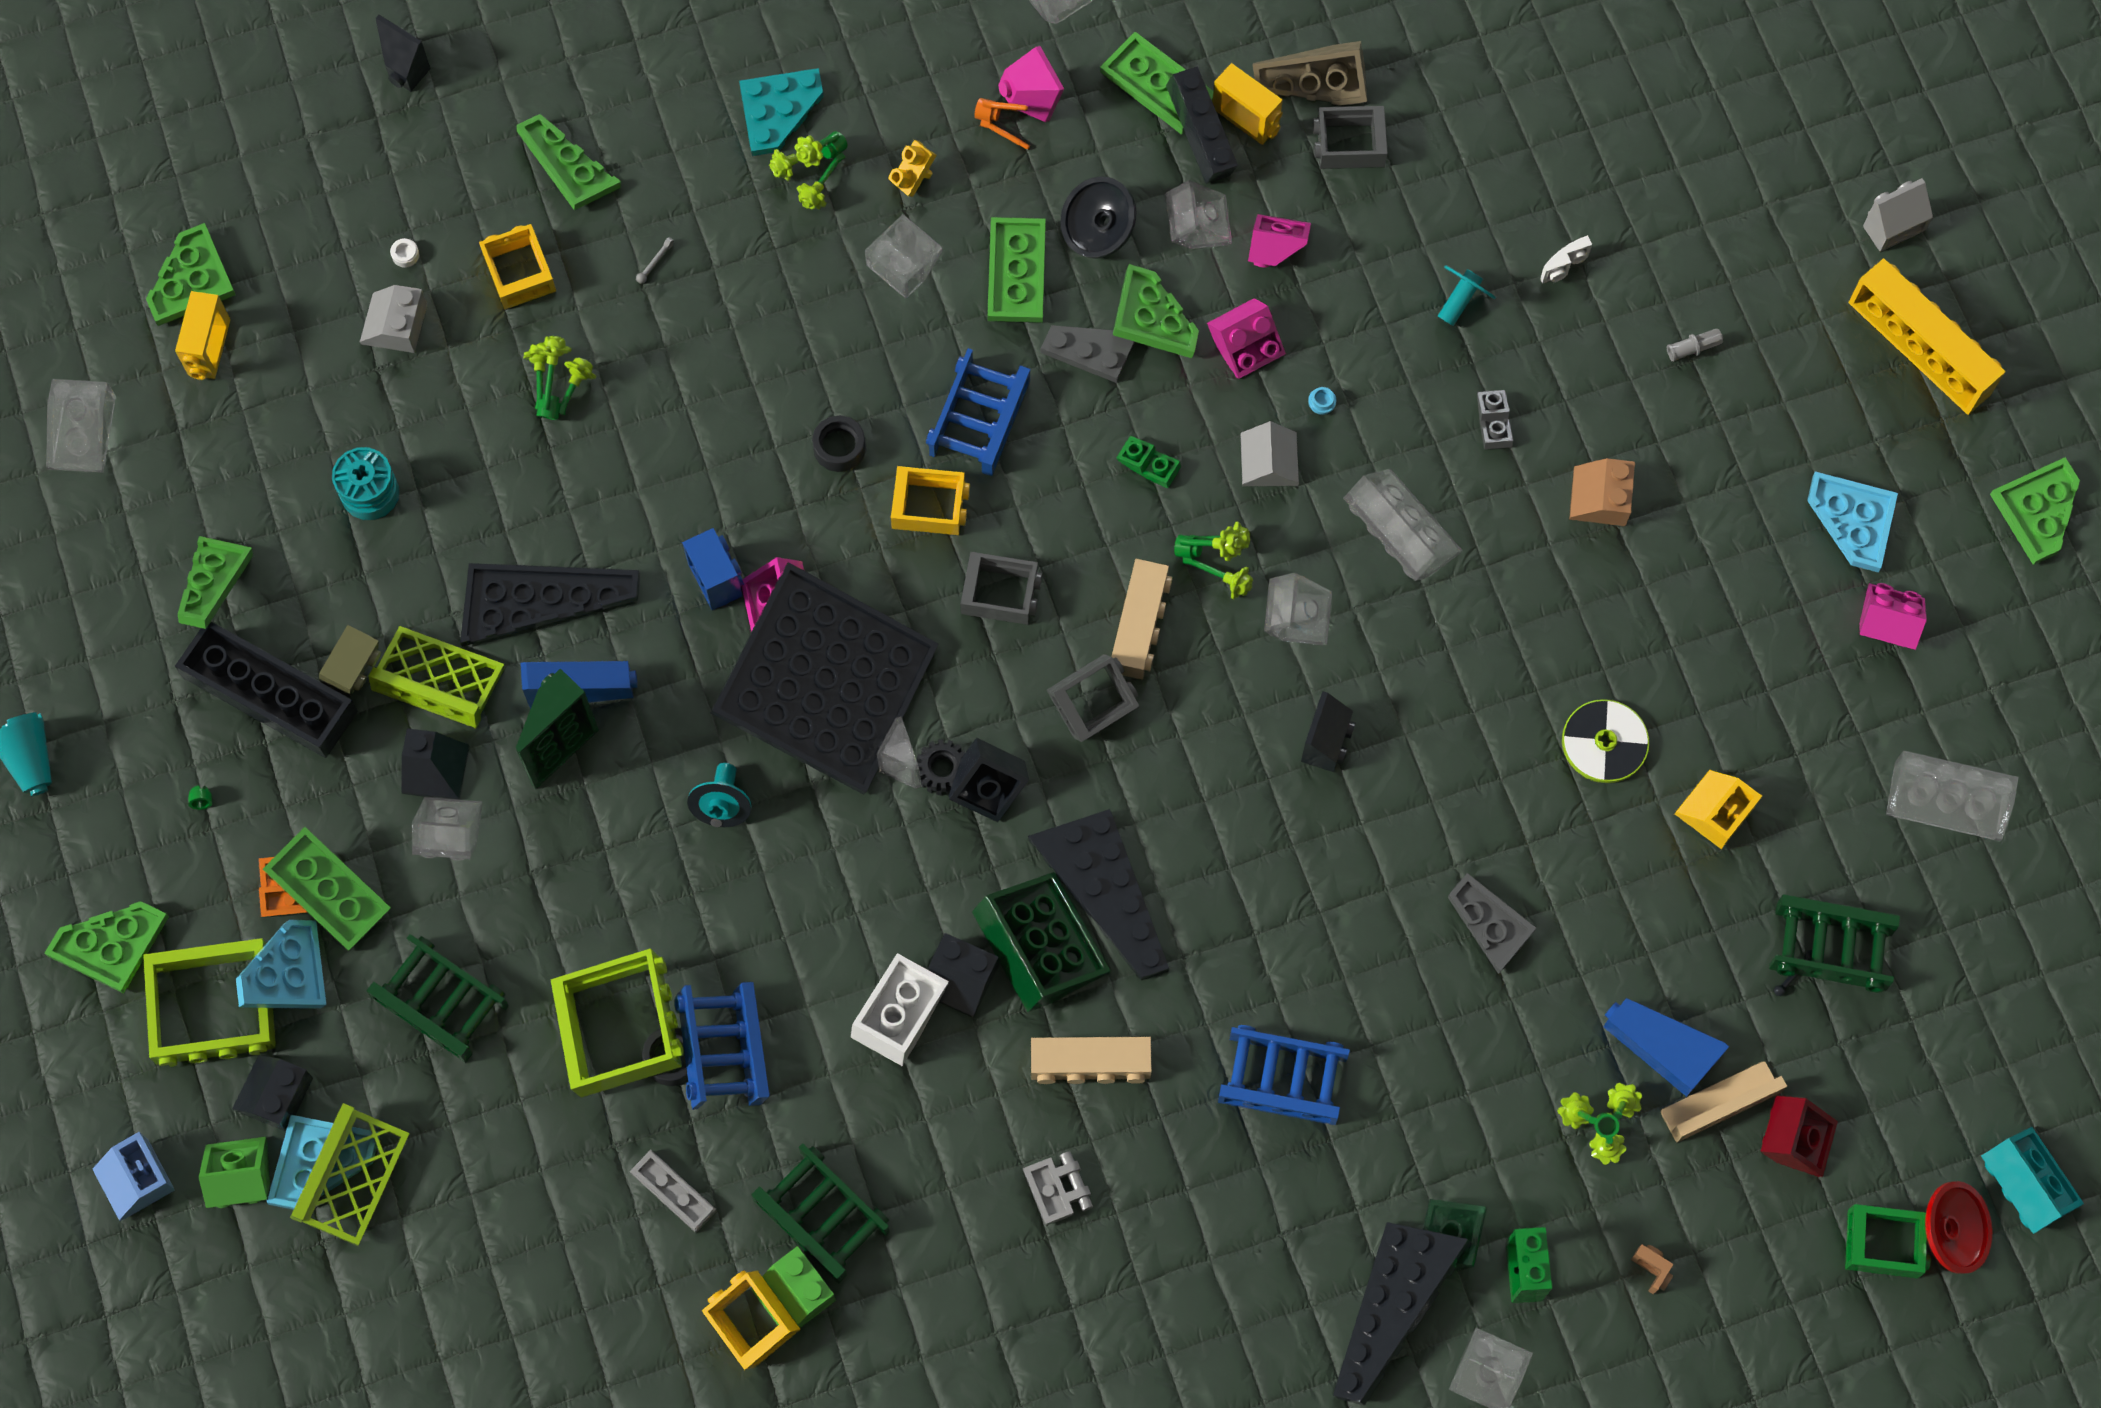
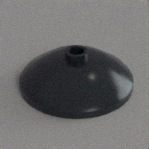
M1101 176L1083 181L1072 190L1062 208L1061 231L1066 243L1073 251L1088 258H1104L1114 254L1126 244L1134 230L1137 216L1135 200L1129 189L1113 178ZM1107 218H1109V222L1105 226L1104 222Z

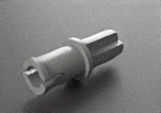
M1713 329L1696 336L1691 334L1688 339L1667 345V353L1673 362L1692 354L1697 356L1700 355V351L1722 344L1723 336L1719 329Z

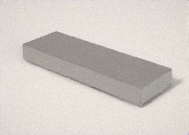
M651 1149L630 1171L641 1184L695 1233L717 1212L706 1199Z

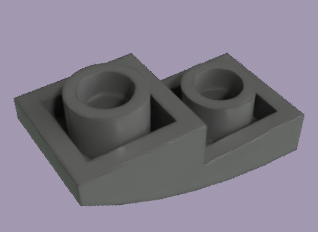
M1505 390L1477 392L1484 450L1512 447L1513 437L1509 423L1510 411Z

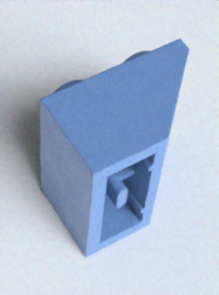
M140 1132L113 1146L93 1168L119 1221L126 1219L175 1191L149 1140Z

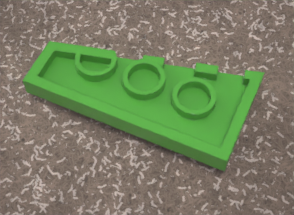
M541 114L517 125L518 134L574 211L621 188V181L615 176L611 177L604 171V167L597 161L593 162L584 154L582 148L577 144L573 145L565 138V134Z
M199 536L197 552L193 556L192 570L189 571L187 578L188 585L184 589L178 611L179 623L204 629L207 628L252 559L253 551L251 547Z

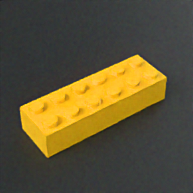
M1883 258L1860 278L1848 303L1967 415L1991 396L2006 372L1996 359L1987 355L1982 350L1980 344L1976 340L1970 339L1955 321L1950 320L1944 315L1935 302L1929 301L1921 293L1917 285L1909 282L1902 276L1895 265L1888 263Z

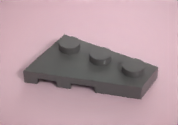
M1051 325L1040 348V353L1117 383L1136 342L1114 336L1113 330Z
M1468 873L1448 896V899L1498 974H1500L1536 930L1535 926Z

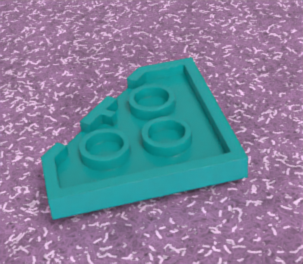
M819 68L739 81L752 156L771 154L776 149L780 151L791 133L796 132L808 117V112L815 104L822 100L824 96Z

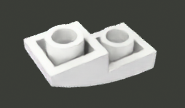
M1588 235L1568 244L1546 263L1540 278L1542 284L1549 281L1558 282L1568 275L1571 263L1579 264L1586 260L1592 247Z

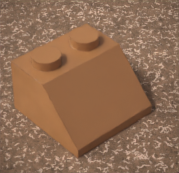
M1606 458L1574 466L1569 520L1626 526L1631 514L1635 462Z

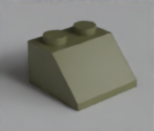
M347 625L319 673V681L344 696L351 697L354 690L359 692L367 678L364 675L369 665L374 667L380 657L381 652L378 651L379 641Z

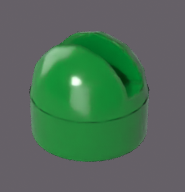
M199 785L193 787L188 795L189 807L197 810L211 807V791L206 786L200 788Z

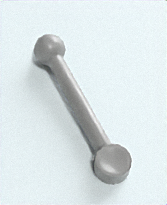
M668 237L665 240L664 246L645 270L637 274L636 280L638 283L646 282L649 272L664 253L673 246L674 240Z

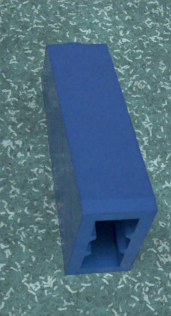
M628 661L520 663L522 690L530 709L543 679L550 673L555 674L559 669H562L585 691L589 703L633 698V688L638 687L636 670L631 671Z
M1627 998L1621 1005L1615 1002L1604 1015L1608 1020L1603 1027L1686 1097L1729 1047L1720 1040Z

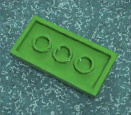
M1134 32L1100 67V73L1181 135L1185 132L1166 87L1173 74L1185 69L1137 32ZM1206 85L1210 98L1213 101V90Z
M991 217L988 321L1043 322L1046 219Z
M306 827L263 868L265 873L348 951L391 909Z

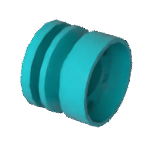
M357 447L345 452L335 463L332 470V481L344 508L352 516L362 520H376L386 516L394 509L399 499L400 488L388 459L380 451L369 447Z

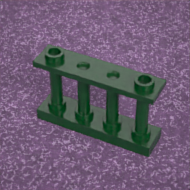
M1785 894L1781 896L1776 904L1775 915L1783 916L1786 919L1782 956H1774L1769 964L1770 970H1775L1783 976H1794L1797 974L1865 987L1867 991L1874 993L1887 991L1893 983L1894 976L1882 974L1886 937L1892 936L1898 929L1900 916ZM1800 920L1812 921L1815 925L1811 961L1794 958L1797 926ZM1830 925L1839 926L1845 930L1841 967L1823 963L1827 926ZM1858 931L1871 932L1874 936L1870 972L1853 969L1856 933Z
M409 934L406 939L414 950L388 984L384 983L381 987L373 981L366 991L373 1000L466 1063L473 1054L467 1046L470 1043L468 1039L495 1004L504 1010L508 1008L509 1005L504 998L506 994L493 984L487 987L434 951L435 945L425 937L420 936L417 939ZM425 955L438 965L412 1000L408 999L404 1003L397 998L399 994L397 991ZM449 972L460 979L461 982L435 1017L431 1016L428 1019L420 1014L422 1011L420 1007L446 973ZM473 988L485 996V998L461 1030L451 1035L444 1030L446 1027L444 1023L468 991Z
M802 1143L798 1148L804 1159L773 1190L769 1189L765 1192L759 1186L751 1196L753 1201L839 1284L847 1276L846 1270L843 1268L846 1265L845 1261L877 1228L886 1236L890 1232L889 1226L886 1224L889 1219L878 1208L874 1211L870 1209L822 1162L825 1157L814 1146L808 1149ZM814 1166L826 1179L794 1211L790 1210L787 1213L779 1205L782 1202L781 1198ZM835 1187L847 1200L815 1232L811 1231L808 1234L800 1226L803 1223L802 1219ZM857 1208L868 1221L837 1253L833 1251L829 1254L822 1247L825 1244L823 1240Z

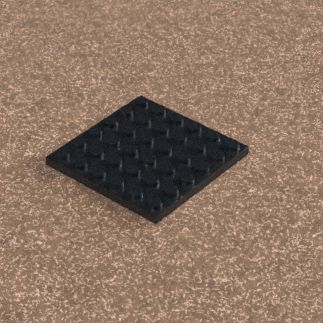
M787 562L710 713L864 795L938 647V643Z

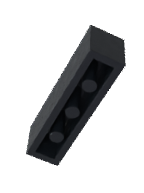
M1198 66L1173 74L1166 87L1205 183L1208 184L1231 176L1238 164Z

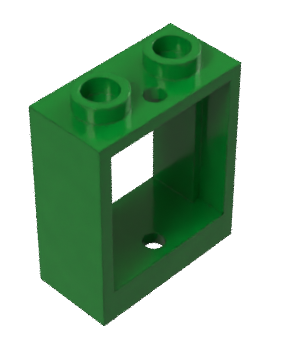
M1854 1204L1848 1209L1845 1270L1910 1278L1921 1277L1925 1274L1926 1270H1929L1931 1262L1930 1252H1926V1213ZM1866 1217L1915 1223L1914 1264L1865 1258Z
M1546 1227L1515 1229L1505 1243L1511 1302H1541L1552 1290ZM1516 1267L1519 1269V1274L1514 1272Z

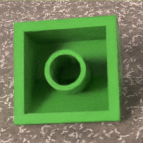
M266 1137L208 1144L205 1146L199 1181L206 1208H225L232 1204H253L261 1200H267L270 1175Z
M798 1246L774 1263L762 1276L799 1328L836 1301L833 1292ZM751 1288V1291L754 1293V1295L757 1297V1299L760 1301V1303L763 1305V1307L766 1309V1311L769 1313V1315L772 1317V1319L775 1321V1323H776L777 1325H779L778 1322H777V1321L775 1320V1318L773 1317V1315L770 1313V1311H769V1310L767 1309V1307L764 1305V1303L762 1302V1300H761V1299L759 1298V1296L756 1294V1292L754 1291V1289Z

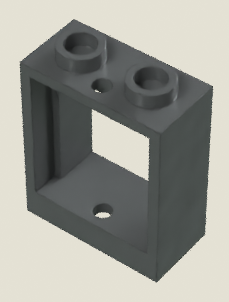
M1384 106L1319 107L1318 117L1313 118V134H1318V142L1314 143V156L1320 160V169L1385 167L1387 141ZM1371 125L1373 151L1328 152L1326 127Z
M970 552L960 603L961 614L1028 625L1030 615L1035 616L1038 599H1033L1034 590H1040L1042 573L1038 572V562ZM981 570L1028 578L1023 610L975 602Z
M1103 654L1047 689L1073 738L1080 742H1083L1139 707L1135 699L1138 697V693L1130 682L1126 683L1122 676V673L1125 672L1124 668L1116 657L1112 658ZM1104 668L1122 701L1084 724L1066 690Z

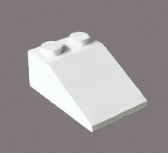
M897 953L853 1022L851 1038L903 1066L920 1038L949 981Z

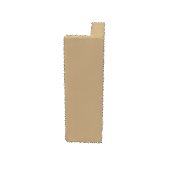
M1761 1062L1662 1109L1661 1115L1676 1143L1781 1094L1787 1085L1782 1076L1775 1079L1766 1062Z

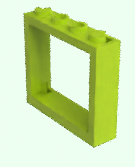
M263 938L143 954L149 1058L156 1065L174 1067L178 1065L177 1062L188 1060L190 1063H203L208 1060L207 1058L217 1056L220 1059L236 1058L239 1053L249 1052L251 1055H260V1052L276 1048L273 1008H258L260 1034L162 1047L157 973L253 960L267 944Z
M651 948L550 979L570 1088L581 1098L682 1067L680 1056H683V1047L680 1040L676 1039L675 1034L678 1022L669 1004V1001H672V992L669 985L665 984L664 974L667 973L666 963L663 957H659ZM649 970L666 1054L589 1078L573 993Z

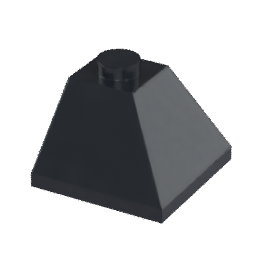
M378 14L376 23L384 63L389 75L388 79L394 86L398 88L404 87L412 92L431 69L423 43L415 36Z
M407 728L402 751L401 793L459 801L469 753V744L438 732Z

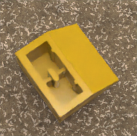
M1709 770L1675 812V815L1722 849L1756 807L1762 795L1739 778Z

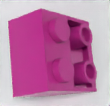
M1255 298L1207 323L1217 349L1238 379L1286 354L1269 307Z
M1869 583L1859 623L1860 635L1916 650L1927 620L1925 598L1913 591H1905L1904 593L1894 590L1893 587L1884 583H1878L1877 585Z

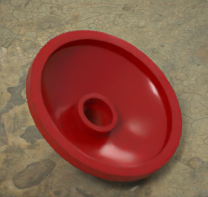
M1947 1182L1938 1187L1928 1203L1925 1214V1232L1929 1247L1939 1263L1947 1270L1958 1274L1972 1273L1983 1265L1990 1252L1992 1223L1989 1210L1979 1192L1965 1182Z

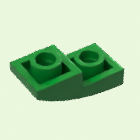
M1133 436L1128 438L1116 457L1119 462L1129 469L1167 489L1182 467L1179 460L1157 452L1154 445Z

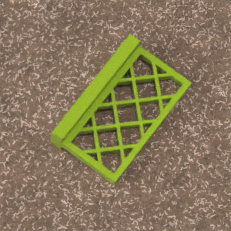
M399 626L377 668L373 667L368 677L372 691L477 728L481 721L480 714L505 666L498 661ZM406 637L414 640L416 647L401 652L398 645L402 638ZM432 648L441 651L443 656L427 661L423 652ZM420 653L423 663L408 668L404 658ZM459 657L467 660L469 666L453 671L450 664L451 660ZM397 660L401 661L404 670L395 673L385 670L389 663ZM446 662L449 673L434 678L430 668ZM484 667L494 669L491 677L479 680L476 670ZM427 670L430 677L429 680L420 683L413 681L411 674ZM472 672L476 682L460 687L456 677ZM453 679L457 688L444 692L439 690L437 684ZM479 688L481 697L477 704L465 699L463 693Z
M343 1103L290 1218L359 1246L409 1133L354 1110L353 1107ZM356 1118L368 1123L372 1135L357 1141L355 1140L351 1128ZM374 1126L382 1129L383 1131L376 1133ZM389 1132L401 1137L395 1149L383 1152L378 1136ZM349 1135L352 1143L344 1145ZM374 1138L380 1155L363 1161L357 1144ZM353 1146L359 1163L343 1169L339 1159L340 1152ZM393 1154L388 1164L385 1156ZM381 1158L386 1171L382 1177L371 1181L365 1164ZM335 1163H337L339 1171L331 1173ZM361 1166L367 1183L351 1189L345 1172ZM341 1174L346 1191L330 1197L326 1183L329 1178ZM380 1182L377 1191L375 1192L373 1184ZM369 1186L373 1196L370 1205L358 1209L352 1192ZM324 1191L326 1199L318 1201ZM348 1194L354 1211L338 1217L332 1200ZM328 1202L334 1219L324 1223L312 1219L311 1216L315 1207ZM367 1210V1213L364 1219L362 1220L360 1212ZM356 1214L360 1224L356 1237L343 1232L339 1220ZM336 1222L338 1229H335L328 1225Z

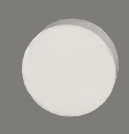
M399 239L391 247V257L394 263L400 267H410L419 259L418 247L410 239Z

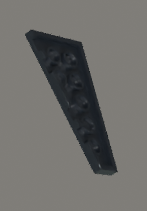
M469 563L460 640L461 646L638 601L639 570Z
M1386 1223L1333 1393L1334 1397L1365 1406L1385 1376L1384 1370L1392 1358L1399 1355L1403 1349L1402 1343L1410 1332H1414L1438 1296V1289L1447 1275H1452L1457 1267L1455 1263L1463 1251L1467 1252L1472 1245L1470 1240L1399 1224Z

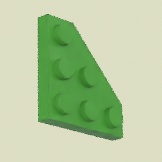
M205 223L178 234L174 242L175 247L170 257L166 258L158 274L159 279L154 289H150L146 297L157 326L185 315L191 291L219 295L221 301L236 295Z
M1129 264L1126 270L1113 335L1192 358L1195 353L1199 333L1198 328L1193 322L1189 323L1182 313L1183 308L1171 293L1168 294L1160 284L1161 279L1156 272Z
M2066 457L1996 488L1990 494L2033 565L2058 554L2062 547L2064 532L2073 507L2072 503L2080 482Z
M140 901L116 912L109 911L91 917L88 921L76 925L69 924L60 927L44 954L124 994L144 960L143 954H148L169 916Z

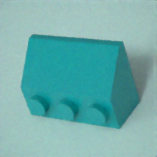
M2033 1127L2006 1139L1981 1155L1985 1161L1987 1171L1997 1179L2002 1187L2003 1195L2009 1202L2013 1203L2019 1212L2021 1222L2033 1234L2084 1204Z

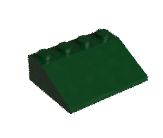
M559 669L555 674L550 673L543 679L516 745L519 758L531 785L535 789L599 731L585 691L562 669Z
M1055 872L986 895L972 911L995 955L999 957L1000 964L1027 1012L1049 1005L1111 972Z

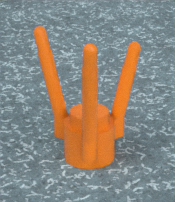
M979 98L975 108V119L981 120L980 126L989 128L1015 144L1029 149V144L992 124V121H998L1001 109L1026 111L1028 106Z

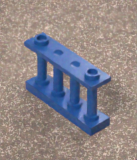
M968 348L965 356H960L955 368L957 376L935 429L931 428L929 430L926 444L929 445V455L935 457L940 445L979 458L978 461L982 462V473L993 476L1029 386L1030 369L1020 366L1017 374L1010 376L973 364V350ZM968 374L1007 386V390H1010L1007 399L1002 398L1000 400L964 388L963 386ZM962 398L998 410L1000 417L998 422L993 421L991 424L955 412L954 408L958 399ZM952 422L988 434V437L991 438L988 447L983 446L981 448L945 436L944 433L948 423Z
M753 982L741 983L731 996L696 998L692 997L691 985H685L675 996L674 1007L676 1013H679L688 1076L686 1096L688 1100H691L692 1110L699 1109L706 1102V1096L744 1094L748 1097L749 1106L761 1105L770 1096ZM732 1008L736 1010L737 1022L730 1025L696 1026L694 1010ZM736 1036L737 1039H740L741 1050L739 1053L700 1055L698 1038ZM740 1065L744 1068L745 1079L743 1082L704 1084L702 1067Z
M1239 1025L1238 1028L1232 1027L1229 1040L1238 1041L1231 1082H1228L1227 1085L1221 1084L1218 1103L1336 1125L1340 1107L1333 1106L1334 1103L1331 1102L1337 1064L1338 1061L1347 1062L1350 1049H1344L1342 1044L1336 1042H1326V1045L1256 1032L1254 1027ZM1250 1044L1267 1047L1261 1086L1257 1088V1091L1245 1089V1085H1243ZM1279 1050L1297 1053L1290 1094H1286V1097L1274 1095L1275 1092L1272 1090ZM1309 1055L1326 1058L1320 1098L1316 1102L1305 1101L1302 1096Z

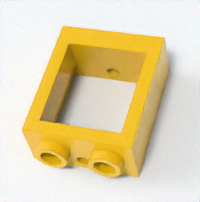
M1231 63L1214 81L1212 103L1216 112L1261 145L1268 138L1273 139L1281 128L1279 123L1283 114L1281 112L1283 100Z
M531 224L517 226L509 232L501 235H491L479 242L504 310L556 292L553 278ZM531 245L541 273L503 286L492 258Z
M194 291L190 293L175 352L187 374L194 379L216 378L231 320L219 295Z
M897 466L891 512L892 529L959 535L960 525L965 526L967 509H962L963 500L969 499L970 483H965V473ZM909 485L956 489L953 520L905 515Z
M744 1270L730 1280L732 1285L727 1290L723 1291L721 1289L708 1299L710 1304L702 1312L743 1369L747 1370L757 1367L795 1335L800 1328L759 1271L746 1273ZM750 1286L779 1324L752 1348L723 1310Z

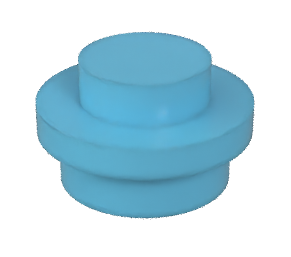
M1319 387L1310 393L1308 399L1309 407L1317 414H1328L1336 406V396L1329 388Z

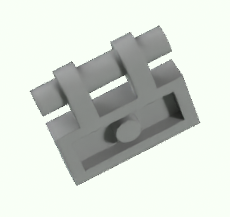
M1071 1151L1060 1155L1063 1166L1055 1168L1051 1157L1023 1168L1045 1226L1073 1216L1074 1212L1070 1203L1078 1201L1082 1211L1093 1207L1089 1198L1091 1192L1089 1187L1085 1186L1079 1173L1081 1171L1078 1161H1074ZM1068 1176L1073 1191L1065 1193L1060 1178Z

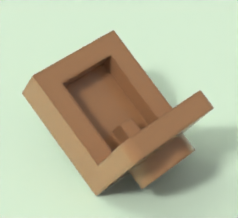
M1641 1244L1631 1260L1657 1276L1648 1290L1650 1293L1654 1294L1659 1288L1664 1291L1673 1277L1669 1273L1673 1264L1664 1259L1663 1253L1651 1245L1646 1247Z

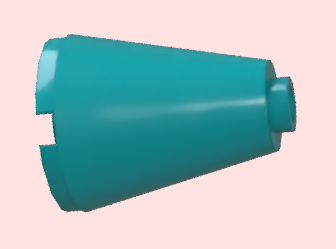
M37 712L6 720L7 724L3 725L0 729L1 761L23 793L37 796L47 792V786L52 784L42 714L37 715Z

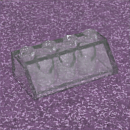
M1391 469L1363 475L1343 498L1349 504L1350 511L1363 520L1367 525V530L1383 543L1386 552L1396 558L1403 566L1405 574L1415 581L1431 576L1462 552V549Z
M1903 750L1895 761L1886 815L2001 841L2015 803L2019 777Z

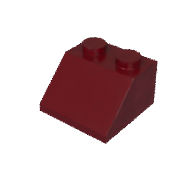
M1776 1096L1760 1152L1778 1164L1817 1177H1823L1838 1121L1807 1098Z

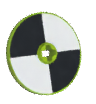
M1595 700L1583 704L1570 715L1563 729L1562 747L1569 764L1579 774L1592 781L1615 783L1631 777L1640 769L1648 754L1649 736L1644 722L1631 708L1612 700ZM1604 735L1608 736V741H1611L1608 747H1604L1603 742L1598 741Z

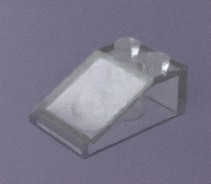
M52 379L47 404V469L103 473L116 395L108 382Z

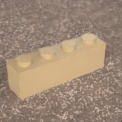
M1135 559L1111 656L1112 658L1116 657L1122 664L1125 671L1122 673L1124 676L1143 680L1145 670H1151L1154 655L1149 654L1151 644L1157 645L1160 628L1155 627L1157 619H1163L1166 602H1162L1164 593L1170 592L1173 578L1168 576L1169 566Z
M1151 1037L1031 1038V1080H1037V1083L1053 1084L1055 1080H1067L1070 1084L1085 1083V1079H1097V1082L1102 1084L1114 1083L1115 1079H1127L1128 1083H1143L1145 1079L1151 1078Z

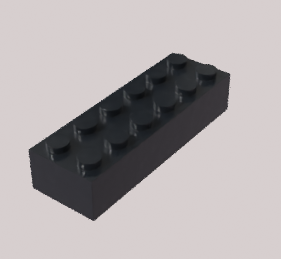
M210 622L206 629L201 628L175 665L183 679L324 758L328 757L358 712L353 701L213 622Z

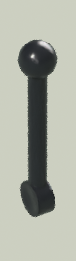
M1809 950L1804 954V960L1811 961L1813 950ZM1797 974L1788 976L1781 985L1775 986V995L1783 996L1786 992V987L1795 979Z

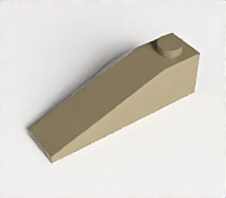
M1361 41L1331 45L1253 63L1255 80L1274 94L1307 98L1306 100L1312 101L1321 100L1340 106L1367 102L1365 63Z

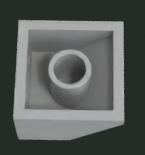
M393 285L374 292L360 344L415 353L427 308V301L422 289Z

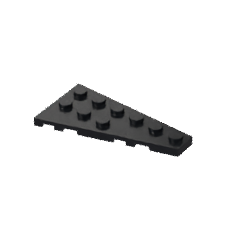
M1110 809L1028 836V841L1040 852L1050 868L1052 867L1069 892L1086 913L1093 918L1106 938H1109L1119 954L1140 980L1169 971L1168 963Z

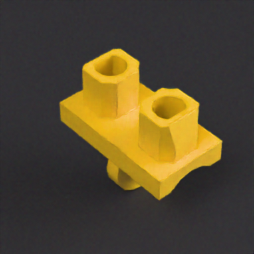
M914 140L911 146L904 148L902 163L899 168L891 171L888 178L906 195L913 197L924 178L930 179L933 173L929 168L937 155L927 149L920 141Z

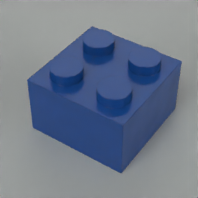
M714 528L682 542L688 565L711 610L742 597L740 587L744 585L741 577L742 572L737 561L731 559L728 552L729 547L723 535L718 537Z

